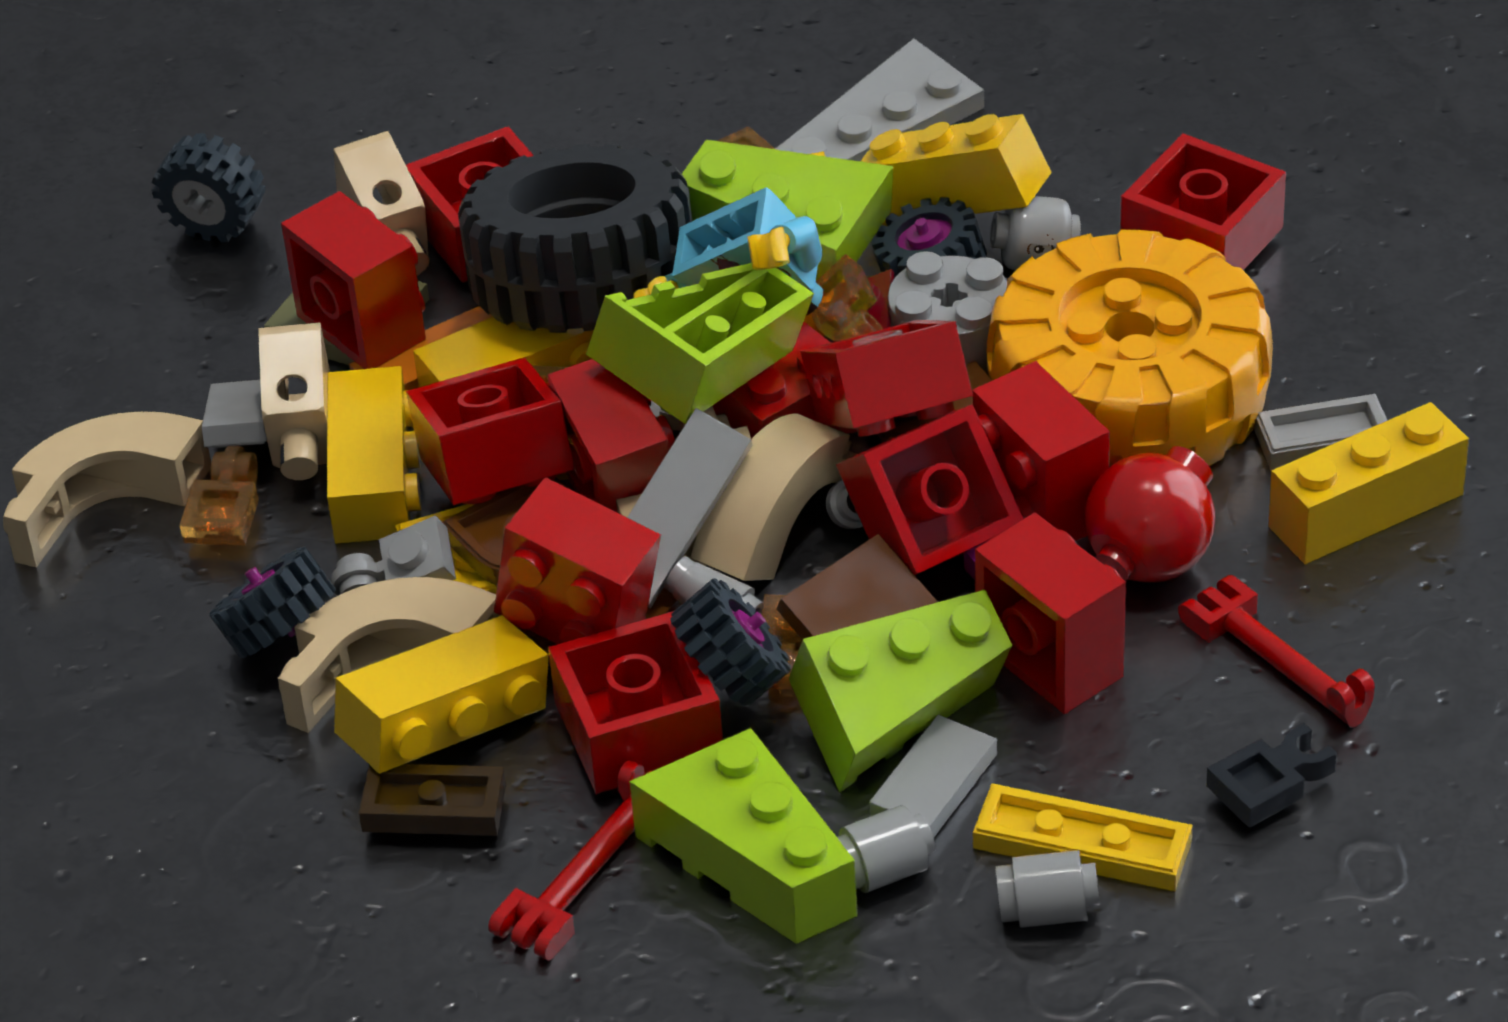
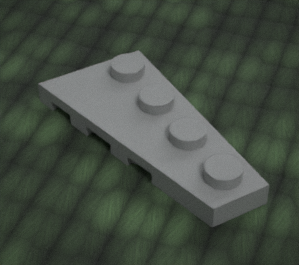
M912 39L778 146L776 150L804 154L824 151L826 157L861 161L870 149L871 141L886 131L898 129L903 133L922 130L938 122H947L949 125H952L983 109L984 89L916 39Z

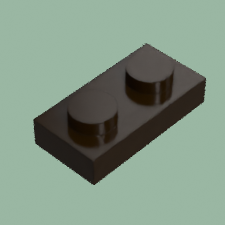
M402 764L379 774L369 765L359 810L362 832L497 836L506 790L504 767Z

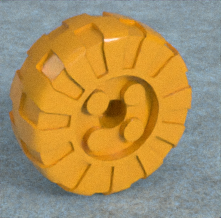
M1120 230L1118 234L1093 237L1090 233L1056 243L1055 249L1037 259L1031 257L1008 278L1004 295H999L995 299L989 323L986 353L988 376L991 380H995L1037 361L1110 431L1109 467L1119 460L1135 454L1158 453L1166 455L1173 446H1181L1193 451L1211 466L1222 460L1225 452L1236 443L1242 444L1254 430L1256 418L1259 412L1263 411L1270 382L1273 343L1270 318L1265 310L1263 295L1241 267H1233L1226 262L1225 257L1220 252L1188 238L1179 241L1163 237L1160 232Z

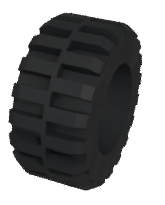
M589 144L573 145L571 149L563 150L551 148L541 150L540 154L527 157L523 155L512 159L509 165L503 168L496 166L486 172L483 180L477 179L470 186L467 194H465L458 211L469 291L473 295V300L488 315L491 314L499 322L506 325L515 322L520 329L535 331L537 328H546L550 333H567L568 329L583 328V331L594 330L606 295L622 292L627 300L633 299L634 292L638 289L648 288V284L654 278L659 276L665 277L673 273L679 229L681 226L692 222L689 189L687 188V181L680 171L659 154L652 157L648 150L637 147L627 150L623 149L621 145L605 144L603 147H590Z

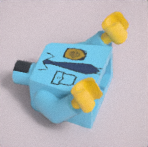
M766 187L681 226L673 273L665 277L659 276L654 278L648 284V288L638 289L634 292L633 297L638 298L651 295L655 284L670 281L676 287L675 289L699 284L701 275L704 273L752 263V269L754 270L778 268L813 292L814 295L808 308L807 316L819 306L823 297V289L816 283L817 267L822 258V247L816 224L811 218L806 216L797 218Z

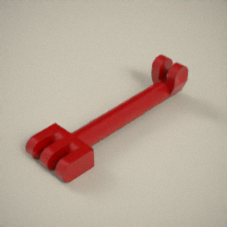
M1227 575L1219 580L1216 585L1217 589L1210 586L1198 593V601L1189 599L1178 606V614L1182 622L1208 643L1228 631L1350 727L1358 726L1366 718L1375 693V684L1370 674L1364 669H1357L1346 677V683L1333 680L1252 617L1257 613L1258 594L1235 576Z
M631 760L623 764L618 774L617 783L618 791L624 802L538 898L515 888L492 914L488 924L490 933L500 938H506L512 932L511 942L523 949H528L535 943L534 953L548 961L557 955L575 934L573 915L564 910L635 830L630 781L645 775L642 765Z

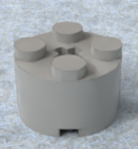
M928 251L912 255L906 262L907 268L895 277L889 288L890 327L914 320L956 321L965 363L976 361L985 373H988L986 351L991 313L996 297L999 295L1003 296L1007 288V280L1003 276V266L997 260L988 257L973 259L963 256H939Z

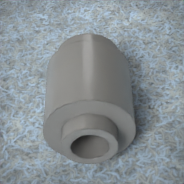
M904 805L841 827L839 836H837L855 860L856 889L863 893L871 892L926 871L929 867L928 854L935 852V841L927 820L920 813L913 815Z
M1079 850L1012 857V865L996 866L1002 923L1019 921L1020 928L1087 921L1086 906L1100 905L1095 863L1081 864Z

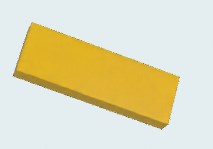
M992 783L973 830V849L1010 857L1079 850L1081 864L1095 863L1096 875L1175 892L1192 843L1193 825Z

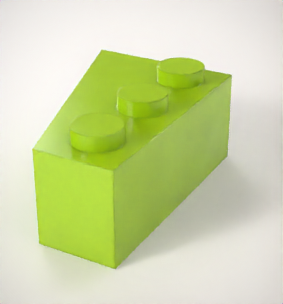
M705 140L682 173L689 189L692 221L766 187L797 218L801 216L811 218L816 224L822 247V258L817 267L816 283L822 289L834 294L837 293L891 212L893 166Z
M752 263L704 273L701 275L699 284L675 289L676 287L670 281L655 284L651 295L627 300L622 292L606 295L586 355L659 405L663 411L686 424L696 408L704 412L793 351L814 293L778 268L754 270L752 269Z
M986 590L803 639L791 670L789 681L839 792H842L856 782L858 775L882 758L889 759L902 750L905 742L927 728L937 715L945 718L949 717L995 684L1012 647V643Z
M751 728L630 781L635 837L650 847L658 843L682 859L684 870L698 879L705 874L730 891L732 902L794 943L798 944L857 916L854 858Z

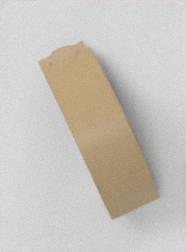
M163 412L117 413L70 426L31 449L12 469L18 497L13 498L9 502L3 516V527L8 534L14 562L37 568L71 520L87 508L106 500L120 497H145L185 506L212 467L209 449L204 447L203 420Z
M797 413L782 416L761 429L751 439L753 446L698 532L690 558L743 581L774 579L788 535L804 505L825 485L842 480L835 464L857 455L849 451L852 443L849 440L850 435Z
M408 577L363 585L325 602L319 610L309 614L310 617L303 623H298L294 627L299 655L287 662L281 675L278 677L286 723L309 733L335 704L336 677L499 617L500 615L494 613L496 594L466 583L448 579Z

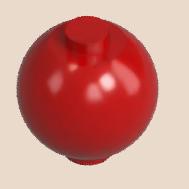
M1173 446L1166 455L1140 453L1128 456L1111 465L1101 474L1092 487L1085 509L1086 533L1096 553V559L1102 564L1113 567L1124 581L1130 579L1144 583L1163 582L1176 578L1190 570L1207 551L1215 529V507L1211 493L1207 488L1213 479V473L1209 465L1199 455L1181 446Z

